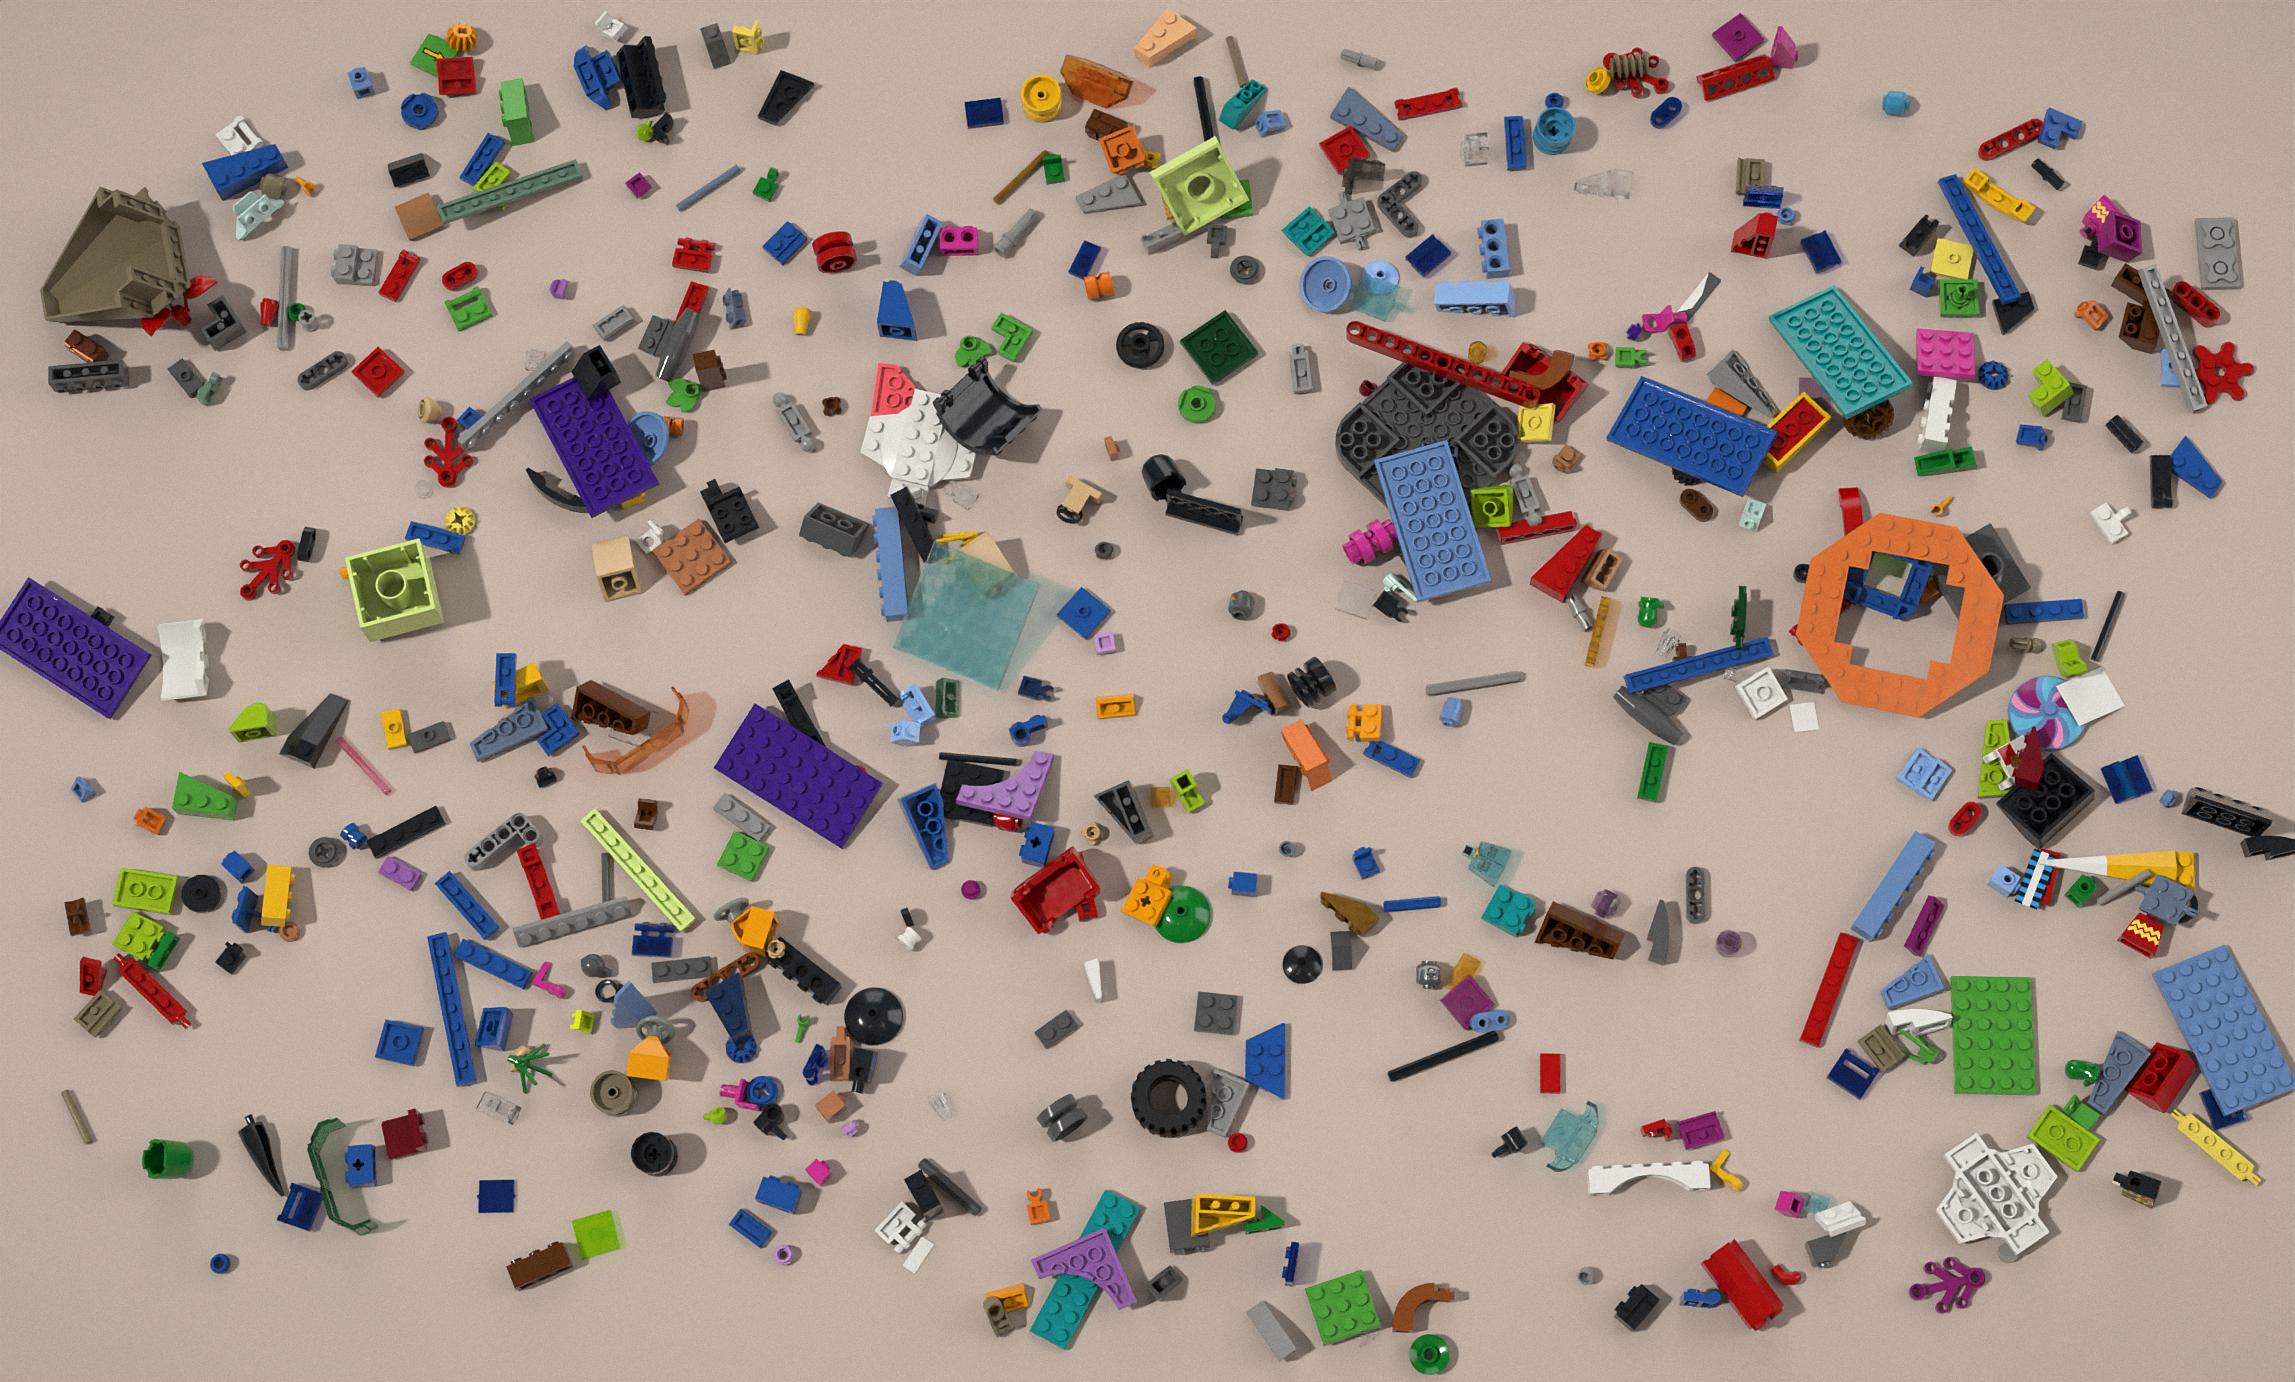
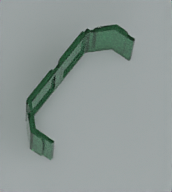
M339 1118L318 1122L311 1136V1143L307 1144V1151L316 1179L321 1186L319 1189L328 1217L338 1226L359 1236L368 1234L371 1230L378 1228V1225L371 1219L355 1225L340 1219L320 1156V1151L329 1133L344 1128L346 1125Z

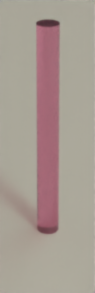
M342 736L336 740L339 746L385 795H388L391 789Z

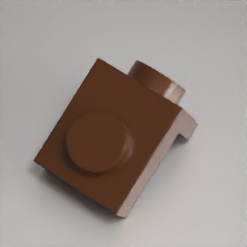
M638 799V811L634 821V828L654 830L658 816V803L656 800Z

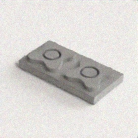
M2234 217L2196 218L2195 230L2201 290L2239 289L2240 278Z

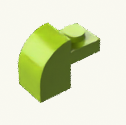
M2068 639L2052 644L2054 659L2062 677L2078 676L2082 672L2087 671L2086 663L2079 658L2077 644L2074 641Z
M1188 769L1169 779L1176 796L1179 797L1188 813L1205 804L1196 788L1197 784Z

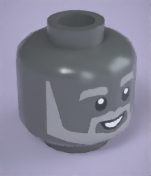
M1421 961V964L1416 968V982L1419 985H1423V989H1435V985L1441 983L1442 968L1440 965H1437V961Z

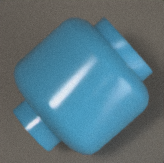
M1889 91L1887 95H1884L1882 110H1885L1887 115L1902 116L1905 110H1909L1910 99H1906L1905 92Z

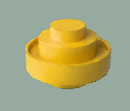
M1603 67L1595 68L1586 79L1585 85L1587 90L1593 94H1600L1609 86L1611 75Z

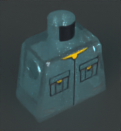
M1481 841L1478 849L1466 845L1462 855L1471 859L1468 869L1494 887L1512 850Z

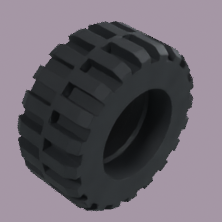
M1166 1059L1164 1062L1160 1060L1154 1061L1155 1064L1151 1066L1148 1064L1144 1067L1145 1070L1139 1072L1136 1081L1133 1082L1131 1103L1134 1115L1140 1122V1125L1144 1129H1148L1149 1133L1153 1135L1156 1133L1164 1138L1166 1136L1174 1138L1178 1134L1185 1135L1188 1133V1130L1194 1129L1197 1126L1198 1121L1204 1115L1203 1113L1206 1109L1204 1082H1202L1199 1073L1195 1072L1189 1064H1183V1061L1177 1060V1062H1174L1172 1059ZM1173 1081L1184 1087L1188 1099L1185 1108L1180 1113L1165 1116L1153 1109L1150 1103V1095L1153 1088L1159 1083Z

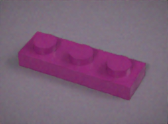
M1928 895L1904 945L1914 956H1921L1945 907L1935 896Z

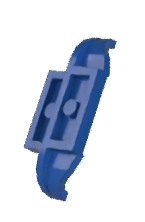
M585 45L576 51L573 66L586 96L607 111L614 107L608 97V91L623 83L608 50L595 57H591L588 52L589 48Z

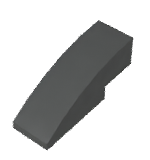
M1661 899L1659 900L1646 939L1654 942L1648 961L1663 965L1665 962L1669 944L1668 914L1664 900Z

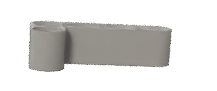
M515 813L465 854L464 859L471 870L479 871L520 838L527 846L535 843L536 847L542 844L543 839L540 832L526 815ZM525 820L523 826L516 827L518 821ZM503 833H510L508 838L501 839ZM531 834H537L535 840L528 841V837ZM493 844L494 849L487 852L486 847ZM476 858L478 861L474 863L472 859Z

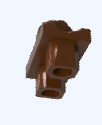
M85 898L64 902L70 935L76 936L91 932Z

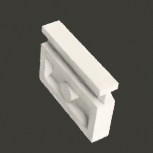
M1850 1201L1818 1212L1815 1215V1220L1826 1232H1829L1830 1237L1861 1227L1866 1223V1218H1862L1861 1213Z

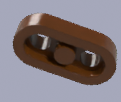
M1686 489L1681 493L1680 504L1696 520L1706 522L1711 519L1713 507L1698 492L1693 489ZM1690 495V496L1693 497V499H1692V500H1688V499H1687V496ZM1705 508L1707 512L1703 513L1700 509Z

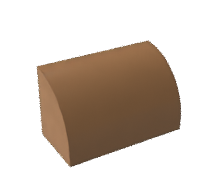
M1609 548L1598 550L1580 582L1593 589L1604 591L1623 558Z
M1274 672L1258 676V685L1275 716L1293 707Z

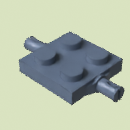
M2157 874L2149 888L2139 883L2137 887L2135 886V891L2144 894V900L2139 907L2140 911L2176 927L2180 918L2185 914L2195 919L2199 915V911L2189 907L2194 891Z

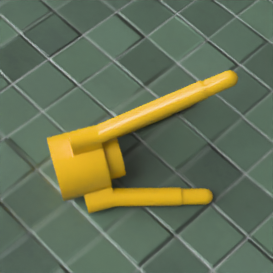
M976 530L942 534V539H937L936 543L962 540L963 546H965L978 536ZM956 554L945 560L944 563L947 564L957 559Z

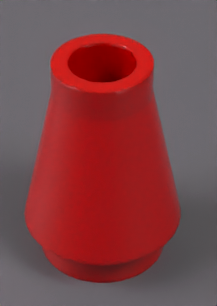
M263 298L262 302H260V325L272 326L279 307L277 300Z

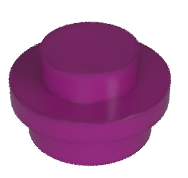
M968 880L963 883L961 892L966 899L972 900L979 896L981 888L976 881Z

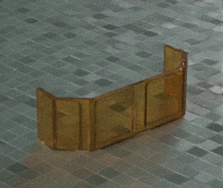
M671 687L679 702L676 721L615 762L594 759L585 745H583L582 748L585 751V756L594 770L600 773H617L622 775L646 760L653 752L661 750L682 736L683 732H685L683 728L687 724L690 709L681 693L677 692L674 687Z

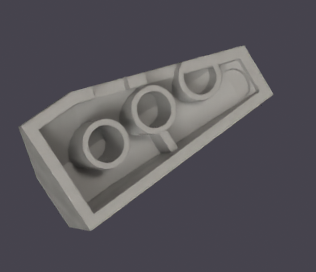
M1732 349L1706 375L1711 383L1717 385L1721 390L1767 417L1772 418L1778 411V408L1768 394L1759 389L1757 378L1750 376L1747 371L1748 365Z

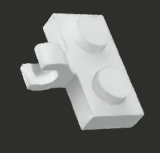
M2105 503L2090 512L2089 515L2111 545L2128 535V532L2121 524V521L2128 518L2129 514H2131L2128 507L2114 514L2109 505Z

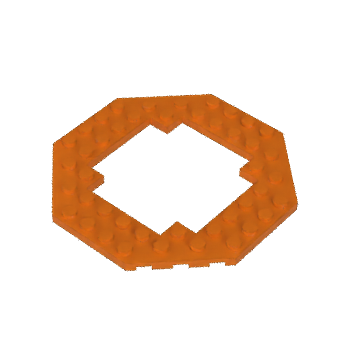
M1879 513L1811 558L1796 636L1841 702L1920 717L1989 672L2004 594L1958 527ZM1872 551L1950 565L1946 584L1965 588L1950 664L1930 660L1927 679L1850 665L1853 645L1834 642L1849 566L1869 570Z

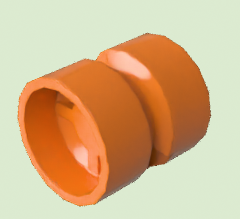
M1109 271L1099 273L1098 277L1095 275L1084 277L1088 300L1098 299L1100 295L1104 297L1114 295Z

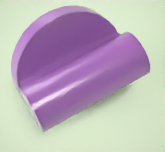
M568 280L552 281L550 292L554 298H563L569 283Z

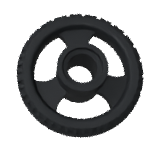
M1145 322L1129 324L1121 330L1116 341V350L1119 358L1126 365L1139 369L1147 368L1157 363L1163 355L1165 346L1161 332L1155 326ZM1135 330L1148 331L1147 335L1143 333H1137L1132 338L1128 335L1130 332ZM1158 341L1156 353L1149 358L1147 354L1150 351V343ZM1143 343L1145 346L1139 348L1136 344ZM1130 346L1132 353L1138 357L1137 360L1129 358L1125 354L1123 347Z

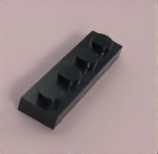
M907 486L891 494L890 496L923 563L941 555L909 487Z
M434 806L367 840V843L375 859H378L446 823L438 807Z

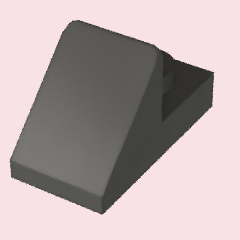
M1169 1265L1144 1286L1161 1302L1183 1279Z

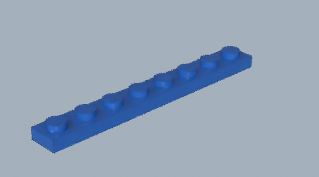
M1954 174L1940 178L1938 184L2002 305L2018 301L2021 295L1957 175Z
M1764 637L1743 643V650L1735 649L1736 645L1626 674L1623 677L1630 695L1771 657L1773 652L1769 639Z
M443 932L427 936L456 1086L460 1087L476 1083L477 1079L448 933Z

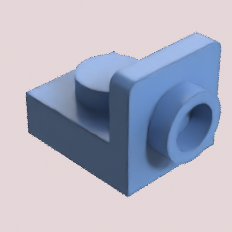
M1281 110L1261 112L1255 120V127L1261 137L1265 136L1268 131L1282 130L1287 126Z

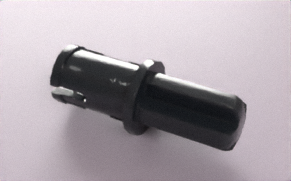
M2039 158L2031 164V167L2043 177L2042 179L2048 181L2056 190L2060 189L2065 183L2064 180L2053 172V168L2050 169Z

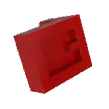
M1665 1119L1640 1128L1642 1136L1648 1135L1649 1138L1659 1135V1131H1662L1665 1141L1670 1140L1671 1134H1673L1670 1123H1666Z

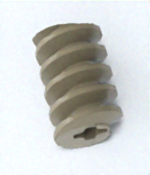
M1615 54L1613 59L1612 57L1610 58L1611 78L1614 77L1615 73L1618 74L1619 78H1621L1622 73H1625L1626 78H1628L1630 72H1632L1633 78L1636 77L1637 72H1639L1640 77H1643L1644 72L1648 75V55L1643 54L1641 59L1640 54H1636L1635 58L1632 54H1629L1627 58L1625 54H1622L1619 59V56Z

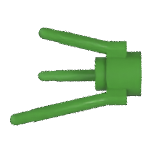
M1900 1029L1903 1035L1920 1047L1917 1053L1920 1057L1903 1052L1906 1055L1905 1057L1918 1061L1923 1065L1925 1062L1931 1064L1939 1051L1921 1035L1914 1038L1905 1030Z

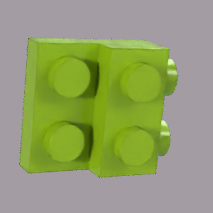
M132 911L112 945L147 964L150 955L156 951L155 949L163 935H166L167 930L150 919Z

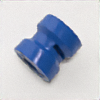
M355 823L347 825L340 833L344 840H348L349 846L353 850L361 847L368 838L363 832L359 831V827Z

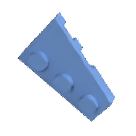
M1927 954L1902 976H1899L1883 988L1881 996L1887 1009L1891 1010L1942 992L1944 987Z

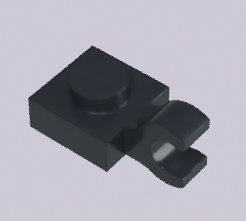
M2094 235L2090 246H2084L2078 262L2079 265L2094 270L2097 269L2102 253L2098 252V238L2096 235Z

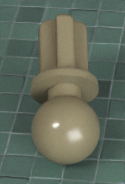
M2013 637L2009 642V646L2012 649H2020L2023 652L2039 653L2043 649V643L2038 638L2030 640L2029 637Z

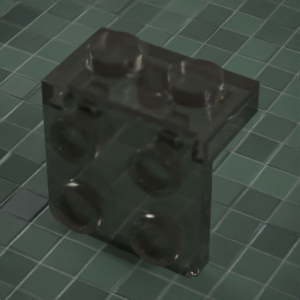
M1349 159L1348 169L1344 168L1342 187H1345L1346 194L1352 195L1354 178L1383 181L1386 164L1379 160Z

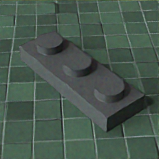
M710 956L651 963L653 983L706 978L712 975Z

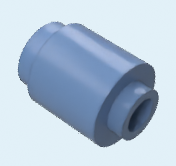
M1448 697L1447 701L1444 702L1440 716L1443 725L1447 727L1458 725L1463 709V702L1460 699Z

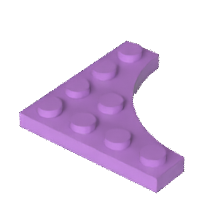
M1035 751L1028 764L1016 775L1005 781L986 786L962 784L956 800L957 804L1031 821L1054 756Z
M1105 1228L1031 1260L1039 1279L1061 1274L1079 1276L1100 1286L1111 1297L1118 1310L1137 1303Z

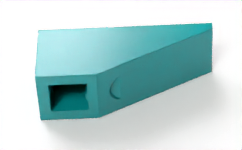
M1253 79L1250 80L1224 104L1218 121L1234 130L1244 121L1267 88Z

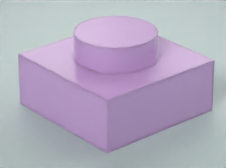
M1113 632L1094 635L1097 655L1116 652Z

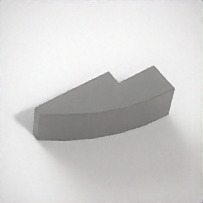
M1263 1301L1246 1312L1279 1362L1296 1352V1347Z

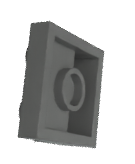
M1256 468L1251 506L1289 511V505H1293L1294 494L1291 493L1292 487H1296L1297 476H1294V470L1275 468L1274 471Z

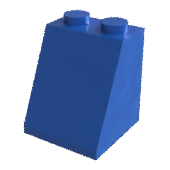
M894 280L883 281L877 317L880 337L917 341L914 321L902 283Z

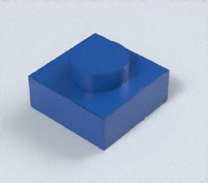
M469 406L457 421L468 430L482 416Z

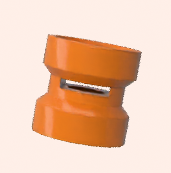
M667 416L663 417L667 424L669 435H683V418L677 417L672 419Z

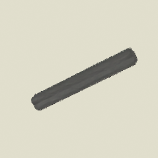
M924 1158L920 1161L918 1167L973 1216H977L981 1212L982 1207L928 1159Z

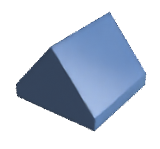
M80 776L76 777L71 787V790L82 803L96 793L88 781Z

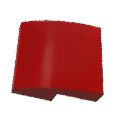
M473 57L436 58L439 95L476 93Z

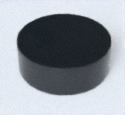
M908 908L901 909L900 912L906 926H914Z

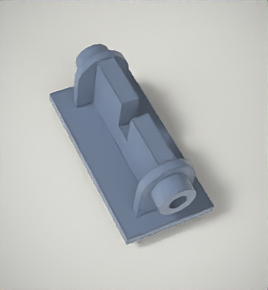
M728 288L725 295H723V305L726 306L727 310L726 322L729 323L730 330H732L735 324L738 327L745 326L746 317L744 309H737L743 307L741 293L738 290L731 292V288Z

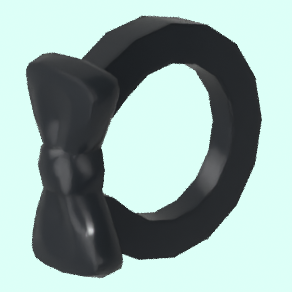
M605 979L598 983L595 989L596 997L603 1003H614L615 995L609 998H602L600 994L601 988L606 984H610L616 990V994L623 985L620 983L616 984L610 979Z

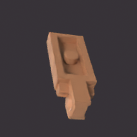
M837 1026L836 1037H832V1041H830V1081H850L848 1078L851 1067L850 1037H846L845 1026Z

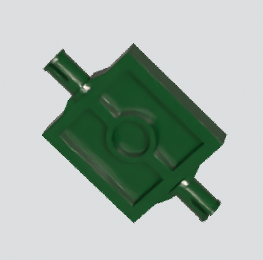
M1739 586L1738 597L1734 599V604L1731 608L1733 622L1730 626V635H1733V642H1736L1735 649L1743 650L1745 638L1746 586Z

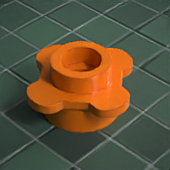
M1591 342L1588 344L1590 360H1605L1607 358L1605 353L1606 344L1604 342Z

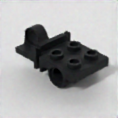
M716 479L706 482L708 488L700 491L724 543H728L759 528L740 486L722 494Z

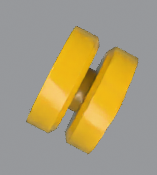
M1036 75L1030 77L1021 88L1022 107L1028 118L1036 122H1047L1059 114L1062 107V97L1059 84L1054 78L1047 75Z

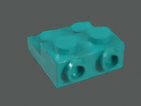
M1500 884L1481 919L1516 937L1518 933L1522 934L1527 925L1524 921L1527 916L1531 918L1536 909L1533 906L1535 901L1520 892L1516 893Z

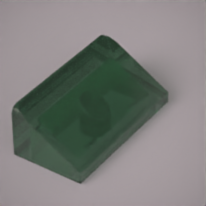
M940 678L936 681L935 717L958 718L959 680Z

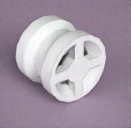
M909 926L906 927L903 935L897 937L910 951L914 949L916 942L922 940Z

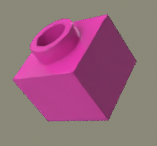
M817 1158L805 1169L820 1187L832 1176L829 1172L831 1169L824 1160L820 1162Z
M1780 1191L1775 1210L1787 1217L1799 1218L1804 1199L1793 1192Z

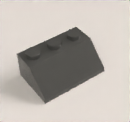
M818 502L804 516L799 536L809 542L822 545L825 549L834 550L842 556L851 557L857 551L869 524Z

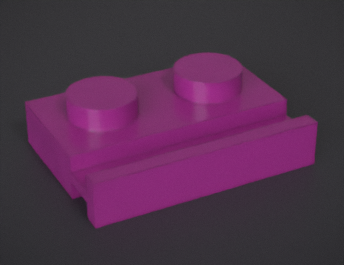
M1716 1111L1677 1122L1686 1151L1724 1140Z

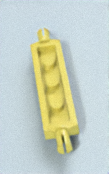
M2176 1109L2171 1112L2170 1116L2179 1122L2177 1129L2240 1181L2247 1178L2255 1186L2259 1184L2258 1182L2262 1179L2252 1172L2254 1165L2191 1113L2183 1116Z

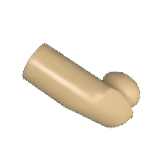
M525 1045L519 1046L512 1055L516 1057L519 1055L527 1056L531 1053V1049L525 1047ZM510 1063L509 1071L519 1072L520 1069L515 1068V1064Z

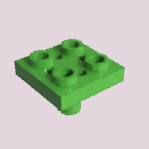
M1940 279V317H1978V280Z

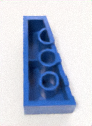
M276 144L202 163L222 201L261 182L262 176H266L268 173L277 174L288 168Z

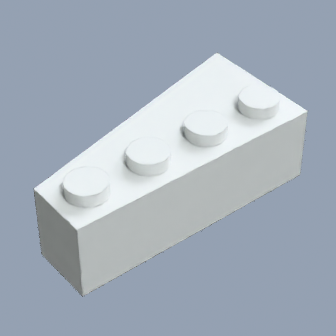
M1934 377L1932 382H1928L1926 393H1929V397L1925 399L1923 410H1926V414L1922 416L1920 427L1923 430L1922 434L1919 433L1917 438V445H1920L1918 452L1930 454L1945 449L1950 429V423L1947 422L1950 421L1953 408L1950 406L1954 401L1957 380Z

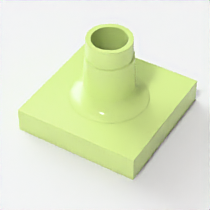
M1215 136L1150 172L1184 236L1249 201Z

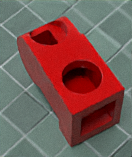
M1687 323L1671 327L1668 334L1670 339H1672L1680 361L1696 357V349Z

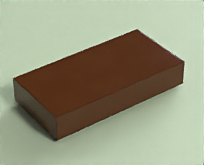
M1278 764L1274 803L1293 805L1298 766Z

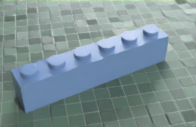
M896 507L875 509L876 515L872 516L873 527H877V533H874L875 545H879V551H876L877 563L880 562L881 569H877L878 580H882L879 594L880 598L884 599V605H881V614L885 616L887 622L910 620L900 515Z
M1914 832L1850 928L1869 942L1873 937L1876 939L1883 931V928L1880 926L1884 921L1886 923L1889 922L1894 914L1891 912L1894 905L1896 907L1900 905L1904 899L1901 896L1904 890H1910L1914 884L1912 878L1915 874L1917 876L1920 875L1925 867L1922 863L1925 859L1930 860L1935 852L1932 848L1936 843L1919 832Z

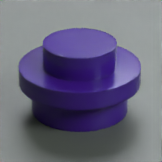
M1639 323L1630 325L1626 331L1628 334L1627 339L1631 338L1634 341L1643 330Z

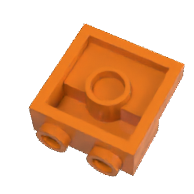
M1134 125L1099 139L1112 174L1118 173V176L1129 172L1127 168L1132 166L1135 169L1140 168L1148 160Z

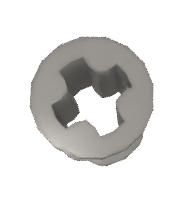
M310 310L301 311L298 319L303 328L308 332L315 331L319 326V321L315 317L314 312Z

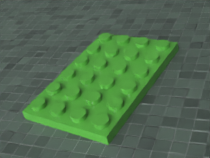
M1951 976L1954 1094L2035 1095L2031 977Z

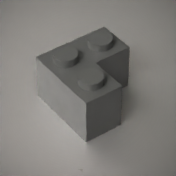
M223 295L207 304L216 319L200 329L214 351L247 332Z

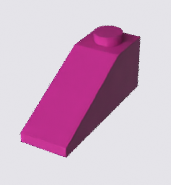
M1778 26L1771 49L1772 66L1774 68L1792 69L1794 62L1798 61V51H1795V43L1782 26Z

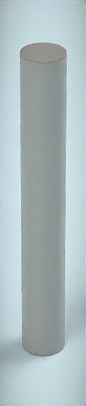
M2146 869L2096 900L2101 906L2152 875Z

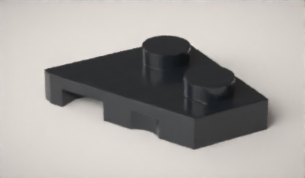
M2029 291L2020 293L2021 298L2018 301L2002 305L2000 299L1992 301L2002 335H2005L2014 325H2017L2024 317L2033 312L2034 305Z

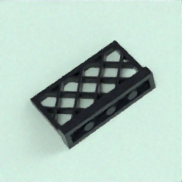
M1170 489L1167 491L1166 516L1238 536L1243 521L1241 509Z

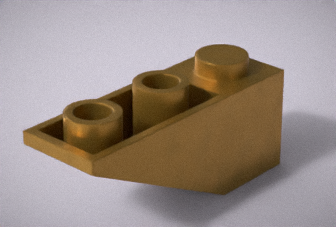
M1323 891L1320 893L1322 905L1327 909L1331 908L1335 912V917L1342 923L1345 921L1349 925V930L1356 936L1359 934L1363 937L1379 920V916L1364 903Z

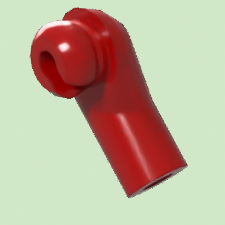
M1779 1264L1771 1269L1772 1273L1783 1285H1796L1801 1280L1799 1272H1785Z

